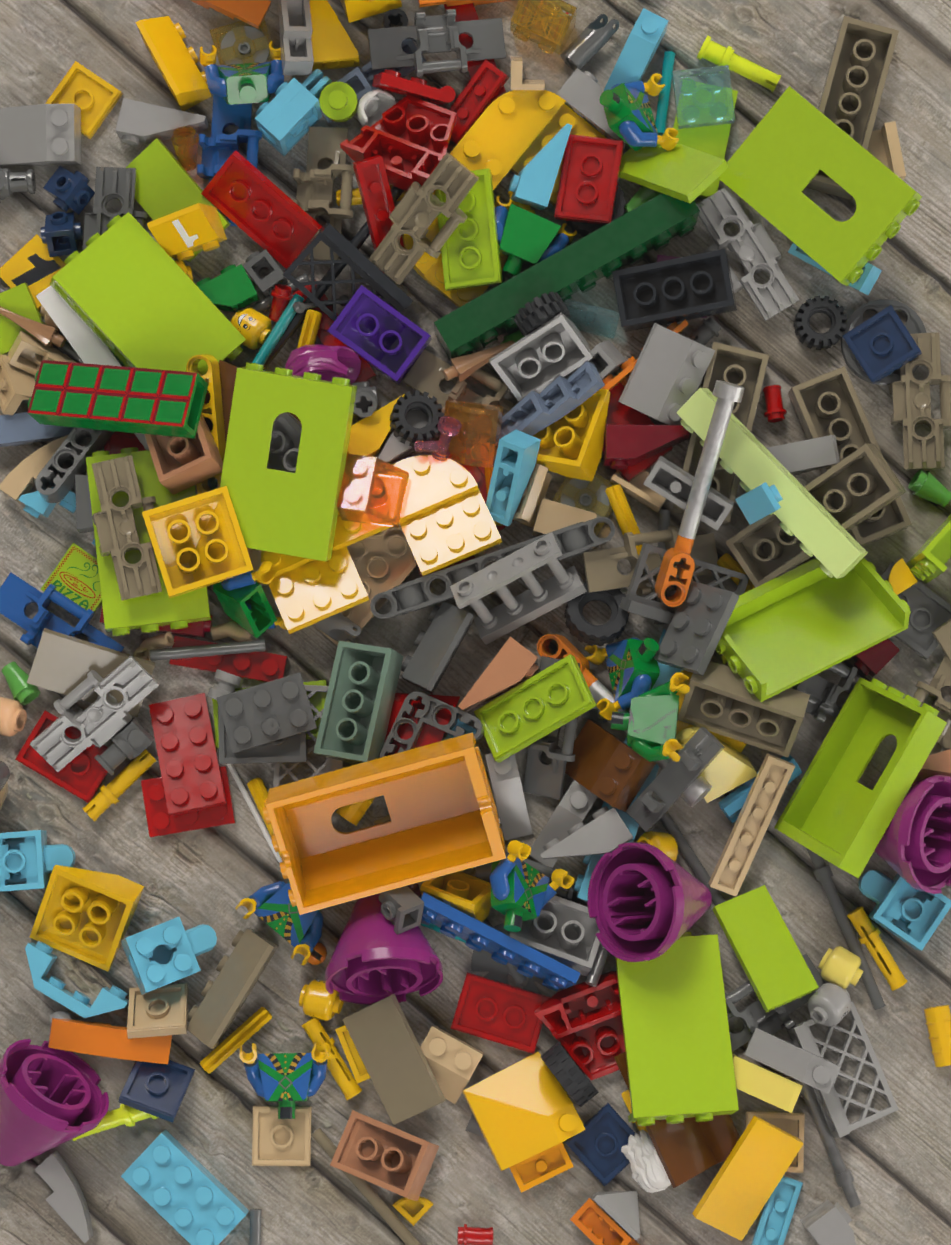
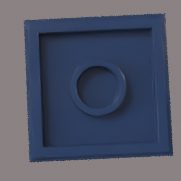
M891 305L842 336L872 384H875L922 354Z
M171 1060L168 1061V1064L135 1061L118 1102L173 1123L194 1076L195 1069Z
M608 1102L583 1124L586 1130L565 1141L603 1186H606L630 1163L624 1153L621 1152V1148L624 1145H628L630 1135H635V1132Z

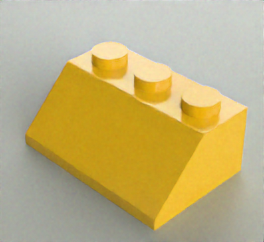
M169 16L143 19L135 22L148 51L181 111H185L212 97L208 89L205 72H200L195 64L199 62V59L193 47L187 48L182 40L186 38V35L179 22L173 24Z

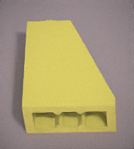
M692 726L681 730L676 735V740L684 747L700 727ZM717 737L715 738L725 748L698 776V778L702 776L712 786L711 790L704 797L707 803L757 776L748 757Z
M732 1054L736 1089L792 1113L803 1085Z

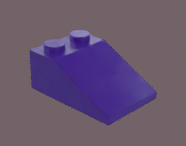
M362 285L328 330L335 338L348 348L353 349L361 358L397 385L400 384L432 340L430 334Z

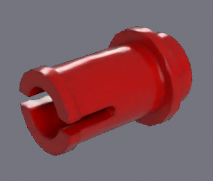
M277 284L275 289L271 290L273 300L268 318L272 321L277 322L290 299L293 298L294 294L291 292L292 288L290 286Z
M770 385L764 387L763 392L767 411L764 413V417L768 418L770 423L785 420L784 415L787 414V410L783 408L781 386Z
M464 1224V1227H458L457 1245H493V1227H467V1224Z

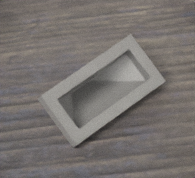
M637 1191L595 1192L592 1196L593 1200L637 1241L640 1237Z

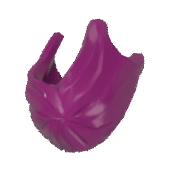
M319 344L304 345L291 352L285 368L293 370L292 375L303 377L304 372L321 374V380L332 382L333 377L350 379L349 385H352L360 373L361 360L358 354L348 347Z

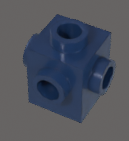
M62 166L58 167L43 187L54 198L53 203L64 212L70 209L78 215L95 194L87 185L90 180L77 170L73 174Z
M60 211L46 215L45 227H41V238L43 244H47L50 257L71 255L74 251H78L79 240L83 239V229L81 222L76 223L74 212L65 213Z

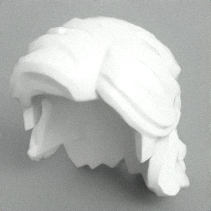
M640 1130V1134L630 1135L628 1145L622 1146L621 1152L624 1153L631 1163L632 1178L646 1192L654 1193L665 1190L671 1185V1182L649 1134L644 1130Z

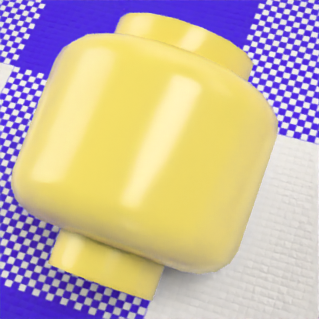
M837 946L833 950L829 948L818 966L821 969V977L824 980L844 989L850 984L856 986L864 972L859 969L861 965L860 957L841 946Z

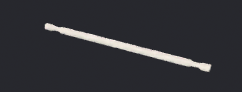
M227 764L276 860L279 863L282 862L279 853L274 850L271 836L233 764Z

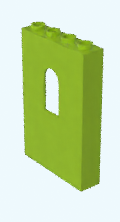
M790 86L728 160L727 165L729 168L718 177L845 286L855 283L863 274L862 268L869 260L873 261L882 251V244L887 238L891 239L899 232L901 228L900 223L907 215L911 216L920 206L919 200L923 197ZM820 170L855 199L856 211L849 220H834L802 193Z
M247 362L246 367H239L236 372L220 488L227 486L247 548L326 562L332 556L357 386L349 385L350 379L333 377L331 382L321 380V374L304 372L303 377L292 375L293 370L275 367V372L263 370L264 365ZM285 412L295 414L302 424L295 473L267 468L274 421L280 414Z
M859 677L774 828L859 879L947 722L937 717L940 711L926 703H923L922 707H920L922 702L907 694L905 696L904 693L891 686L888 688L886 684L875 678H872L871 682ZM894 735L897 739L896 750L874 789L871 790L858 783L879 744L887 736Z

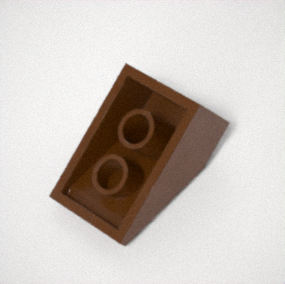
M588 719L574 741L573 754H575V761H567L565 773L609 805L626 812L656 765V762L645 760L634 752L627 743Z

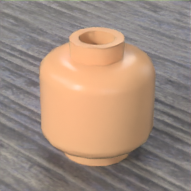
M0 697V735L11 737L23 730L27 720V713L19 701Z

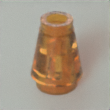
M179 127L174 130L171 142L179 163L186 171H191L197 167L199 135L192 127Z

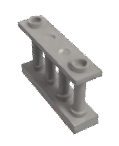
M553 532L450 586L458 608L462 609L470 604L477 613L478 617L474 618V621L485 645L587 592L576 567L572 566L564 570L557 558L562 556V552ZM547 564L555 576L539 584L531 571ZM521 577L529 590L514 597L506 585ZM496 591L504 603L488 610L481 598Z

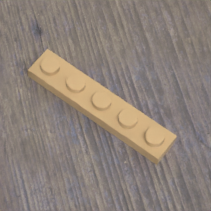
M768 753L766 754L708 883L710 887L737 897L795 769L793 763Z

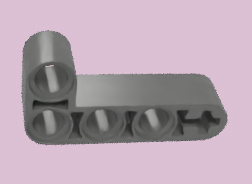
M74 427L35 480L36 489L42 498L48 503H58L63 500L75 484V475H82L87 469L86 457H92L93 452L100 451L115 431ZM86 437L92 438L88 445L80 446L82 439ZM74 460V464L70 468H62L66 461ZM48 485L55 486L53 489L47 488Z

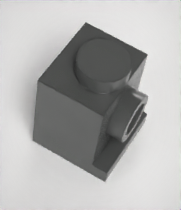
M266 249L261 253L259 251L252 253L245 260L246 264L243 267L264 297L271 294V290L275 289V285H285L288 282L287 278L282 275L283 271ZM262 270H269V275L265 278L260 277Z
M408 886L385 891L379 895V901L382 903L381 913L387 920L393 923L396 934L421 925L424 902Z

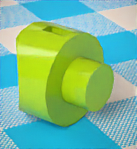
M340 81L332 82L321 91L319 98L320 107L324 115L330 120L346 122L356 114L358 98L354 89L347 83Z

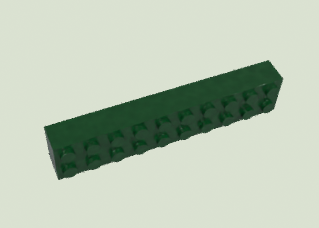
M662 193L434 322L435 335L450 361L451 358L472 354L473 350L481 346L484 349L488 348L498 341V336L505 332L510 334L519 330L514 322L515 315L519 313L518 310L520 308L526 307L525 304L527 302H533V298H540L544 293L548 295L549 292H557L564 304L572 299L571 295L580 290L582 293L591 290L597 285L596 281L604 276L606 279L612 278V271L621 270L620 267L629 262L631 265L639 263L646 257L645 253L652 249L656 252L662 250L670 244L669 240L677 235L682 238L690 234L695 229L693 226L697 223L700 210L695 201L687 203Z

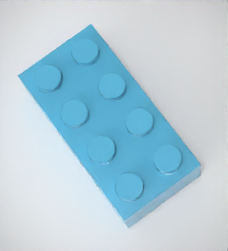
M164 1130L121 1175L191 1245H219L249 1212L167 1130Z

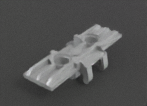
M728 186L696 204L700 210V219L715 241V244L704 252L727 247L731 253L733 251L736 253L745 268L743 271L745 276L739 281L730 267L734 293L744 288L765 321L799 301L796 293L777 265V261L782 258L780 252L761 222L753 225L752 221H749ZM729 222L736 223L740 230L739 234L734 237L727 236L723 230L724 225ZM765 270L769 274L770 279L766 284H758L755 282L753 275Z
M132 656L128 657L104 679L96 671L91 670L87 673V678L62 700L57 699L53 703L61 716L30 742V745L59 772L87 747L94 744L100 748L132 720V716L128 712L157 688L159 683ZM95 687L94 691L98 694L97 700L86 710L81 709L78 712H74L70 707ZM109 691H120L124 699L118 703L117 699ZM70 726L79 728L81 736L77 739H70L65 734L66 728Z

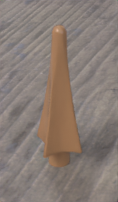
M0 306L1 315L18 324L44 345H49L51 348L53 344L60 348L64 346L66 338L59 334L60 329L25 318Z
M508 341L483 351L451 358L452 366L443 370V375L447 381L457 377L461 383L476 370L488 363L491 358L515 342Z

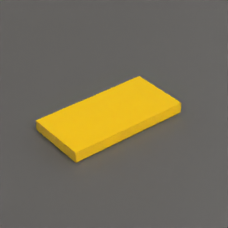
M754 1115L692 1214L696 1219L742 1241L804 1143L799 1138Z

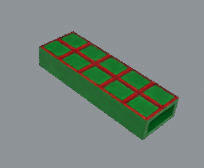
M42 360L35 376V386L32 397L28 401L27 413L39 424L195 438L208 383L195 372Z

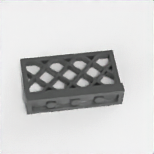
M643 543L626 597L622 596L619 608L670 624L677 607L667 606L655 593L656 583L653 575L659 572L660 566L650 571L646 564L649 551L658 553L661 560H663L667 550ZM693 558L695 565L699 566L694 569L692 575L694 582L700 583L696 574L707 568L710 569L715 579L707 585L712 587L718 585L720 589L725 590L722 582L730 577H736L740 581L734 593L738 596L745 593L749 577L746 574ZM717 572L723 573L725 575L719 577ZM648 579L654 592L645 597L635 595L639 583ZM670 585L669 587L666 588L665 591L669 590V589L672 588V587H675V590H676V589H677V586H676V585ZM657 596L659 602L651 599Z

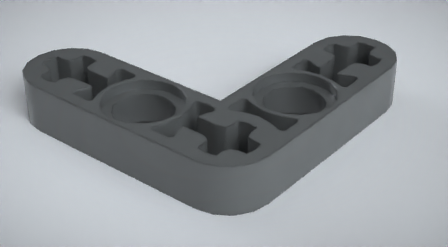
M412 692L406 697L381 750L380 758L387 756L388 753H395L397 746L392 744L394 739L403 745H408L406 750L400 747L398 753L414 749L425 723L458 737L466 734V731L459 726H456L455 732L452 731V728L457 724L458 715L460 714L462 717L459 721L470 725L472 721L475 722L474 727L477 729V732L474 734L476 741L482 737L484 726L481 720L467 712L425 693ZM420 698H423L422 703L425 705L424 710L418 709L414 716L420 719L419 723L417 724L411 719L404 718L406 713L412 716L414 712V707L411 705L412 701H418ZM442 709H448L452 714V719L447 725H440L436 720L437 713ZM406 723L411 724L414 730L412 737L407 740L401 739L398 735L400 726Z

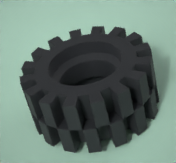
M549 292L548 295L544 293L540 298H533L534 301L531 303L527 302L525 308L518 310L519 313L515 315L514 322L525 337L560 313L570 318V312L557 292Z
M829 296L809 298L801 305L795 316L796 336L799 335V341L802 344L804 342L808 344L807 347L810 349L812 347H816V350L831 348L832 345L838 343L844 334L843 331L846 330L847 314L844 315L843 313L845 309L843 306L839 307L837 305V300H829ZM816 313L826 314L831 320V328L825 333L815 332L810 326L812 315Z
M415 390L412 395L409 391L405 393L404 397L401 396L394 405L390 415V420H392L390 424L391 430L395 429L394 436L396 438L398 436L402 437L400 442L403 444L409 441V446L412 447L416 443H419V447L424 446L426 442L428 444L431 443L434 437H437L444 423L442 422L444 412L441 413L443 408L441 403L437 405V398L434 396L432 399L428 398V392L424 391L423 395H419L420 390ZM413 409L423 411L427 416V425L422 428L412 427L407 422L406 414Z

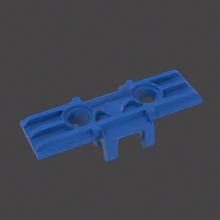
M213 94L211 138L206 137V134H199L198 144L202 147V162L197 164V175L200 178L208 179L210 182L230 155L235 151L239 152L240 143H247V160L254 167L258 168L259 140L262 139V132L251 130L253 103L230 105L222 97ZM229 125L238 127L234 134H223L224 129ZM224 215L225 218L230 222L229 226H237L226 215Z
M10 572L0 587V613L28 631L20 638L27 645L32 644L38 648L43 630L46 628L72 637L84 634L87 636L88 642L122 652L125 648L89 624L94 616V611L82 608L56 590L57 587L53 584H50L42 593ZM51 601L80 619L76 627H72L47 610ZM31 603H37L38 612L33 619H29L25 613L26 607Z

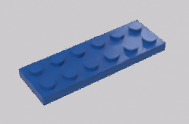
M426 893L419 896L424 902L422 924L429 925L432 923L440 927L439 931L450 938L457 936L465 940L467 947L481 952L482 949L492 954L491 958L494 961L503 965L510 963L518 967V973L528 978L535 976L543 980L542 984L553 991L563 990L576 984L581 974L580 972Z

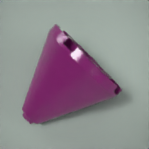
M935 775L912 784L874 850L878 856L914 889L931 894L942 893L941 888L945 885L951 886V776Z
M640 842L622 843L614 851L606 852L595 866L588 888V912L590 918H595L600 933H596L598 940L609 953L627 962L650 961L664 954L710 908L712 903L711 892L707 886L658 848Z
M381 893L356 900L326 968V989L330 994L333 993V989L338 991L340 1000L355 1004L372 1005L395 994L398 1002L401 1003L406 1002V994L419 990L420 996H425L437 989L443 981L442 963L420 927L417 926L403 933L396 934L393 923L387 920L381 913L382 903L379 901Z
M30 1039L19 1040L7 1048L0 1059V1164L4 1166H17L93 1130L104 1118L109 1107L108 1093L104 1092L102 1095L98 1087L101 1078L87 1062L75 1053L48 1048L49 1041H44L41 1046L29 1045Z

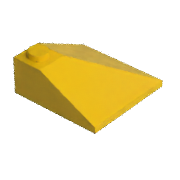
M607 389L598 390L564 417L534 434V437L541 439L536 464L549 468L548 471L566 477L593 481L602 456L610 391Z
M227 486L142 512L169 599L254 570Z
M55 865L29 938L41 941L52 948L109 972L120 948L121 940L124 939L134 916L144 886L116 874Z
M539 1051L462 1090L500 1171L586 1130L572 1101L540 1057Z

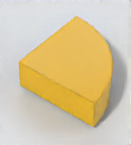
M903 558L893 565L888 579L896 595L918 582Z
M419 1196L418 1201L402 1197L395 1201L392 1206L414 1226L434 1203L422 1196Z

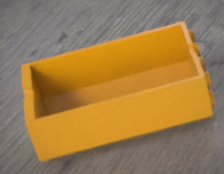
M473 732L269 789L267 799H264L263 815L266 824H272L274 833L271 835L272 844L275 852L280 851L282 853L280 870L283 879H289L291 888L288 890L289 899L292 907L297 906L300 915L506 859L505 841L502 830L499 828L500 823L480 750L478 746L475 747L476 740ZM384 795L391 821L347 833L340 832L333 826L331 817L336 809Z

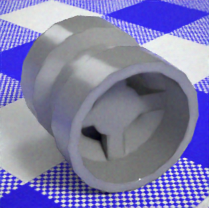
M217 669L214 676L217 684H214L209 689L207 697L217 700V697L236 692L234 691L235 688H240L244 679Z

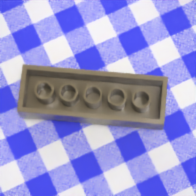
M844 16L838 31L818 110L867 150L899 30ZM822 170L816 174L806 187L849 200L853 198Z
M713 342L711 349L715 350V353L704 374L701 388H708L713 393L716 380L744 387L745 390L741 403H734L732 413L751 432L769 355ZM695 432L691 433L682 466L684 471L694 477L703 450V446L700 444L702 439ZM719 457L710 487L735 502L740 478L734 472L732 474L728 473L720 465L721 459ZM673 504L672 512L684 515L685 510ZM733 507L723 521V525H728L730 522Z
M845 366L791 387L788 395L807 440L835 435L840 461L866 443L875 444L881 453ZM835 465L821 468V474L825 473ZM899 496L848 533L863 547L905 530L912 523Z
M866 443L805 486L807 491L847 532L906 492L876 445L872 443ZM774 513L749 525L726 541V544L755 588L795 569L811 558L800 548L799 544L801 541L794 534L792 536L788 535L780 527L779 523L781 521Z

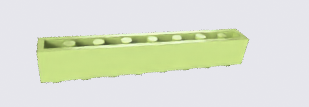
M699 388L676 412L682 418L680 421L681 425L690 433L695 432L702 439L700 441L702 446H704L717 397L712 395L713 393L708 388ZM731 413L719 455L721 459L720 465L728 473L732 474L734 472L741 479L739 484L746 492L751 491L764 482L769 487L774 484L783 500L778 502L781 508L773 512L781 521L779 523L780 527L788 535L792 536L794 534L801 541L799 544L800 548L810 557L814 555L821 562L820 568L830 578L833 576L837 579L843 578L868 552Z

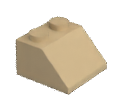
M432 1024L420 1048L445 1099L456 1104L462 1094V1090L466 1087L481 1060L483 1052Z

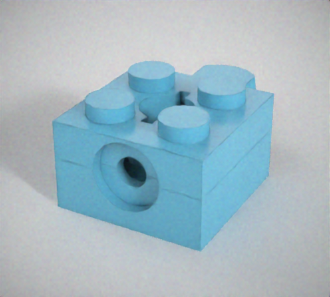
M320 69L314 70L302 84L293 78L289 83L287 81L282 83L275 92V98L270 103H263L257 110L255 121L258 130L262 132V137L283 156L309 131V127H313L322 118L318 98L321 91L332 80L327 76L323 77V72Z
M46 830L0 833V892L46 889L49 882V873H52L55 865L74 866L76 861L74 850L66 844L47 845Z
M869 870L860 877L858 882V888L861 893L876 903L868 917L915 950H923L951 908V900L943 894L918 891L909 885L898 873L891 880L880 871Z
M179 916L121 940L141 995L201 971L196 956L212 950L216 945L217 936L212 927L204 924L185 931Z

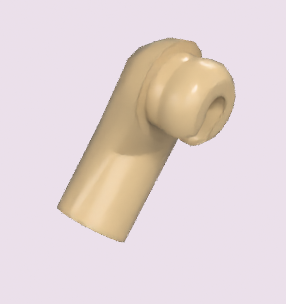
M235 621L211 627L214 641L227 637L237 642L252 641L251 634Z
M169 632L147 638L134 651L133 656L151 661L150 650L173 646L174 638Z

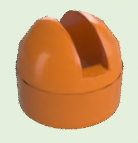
M320 942L316 944L314 950L322 955V957L318 960L314 955L310 954L307 962L311 965H319L327 957V949Z

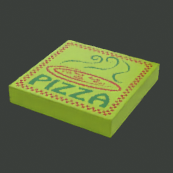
M72 543L40 590L44 592L50 584H53L57 587L56 590L82 608L86 610L91 609L96 612L102 604L97 558L75 543Z

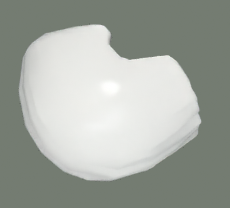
M381 89L372 90L363 95L357 106V116L362 127L365 125L372 126L382 118V113L396 104L395 98L390 93Z

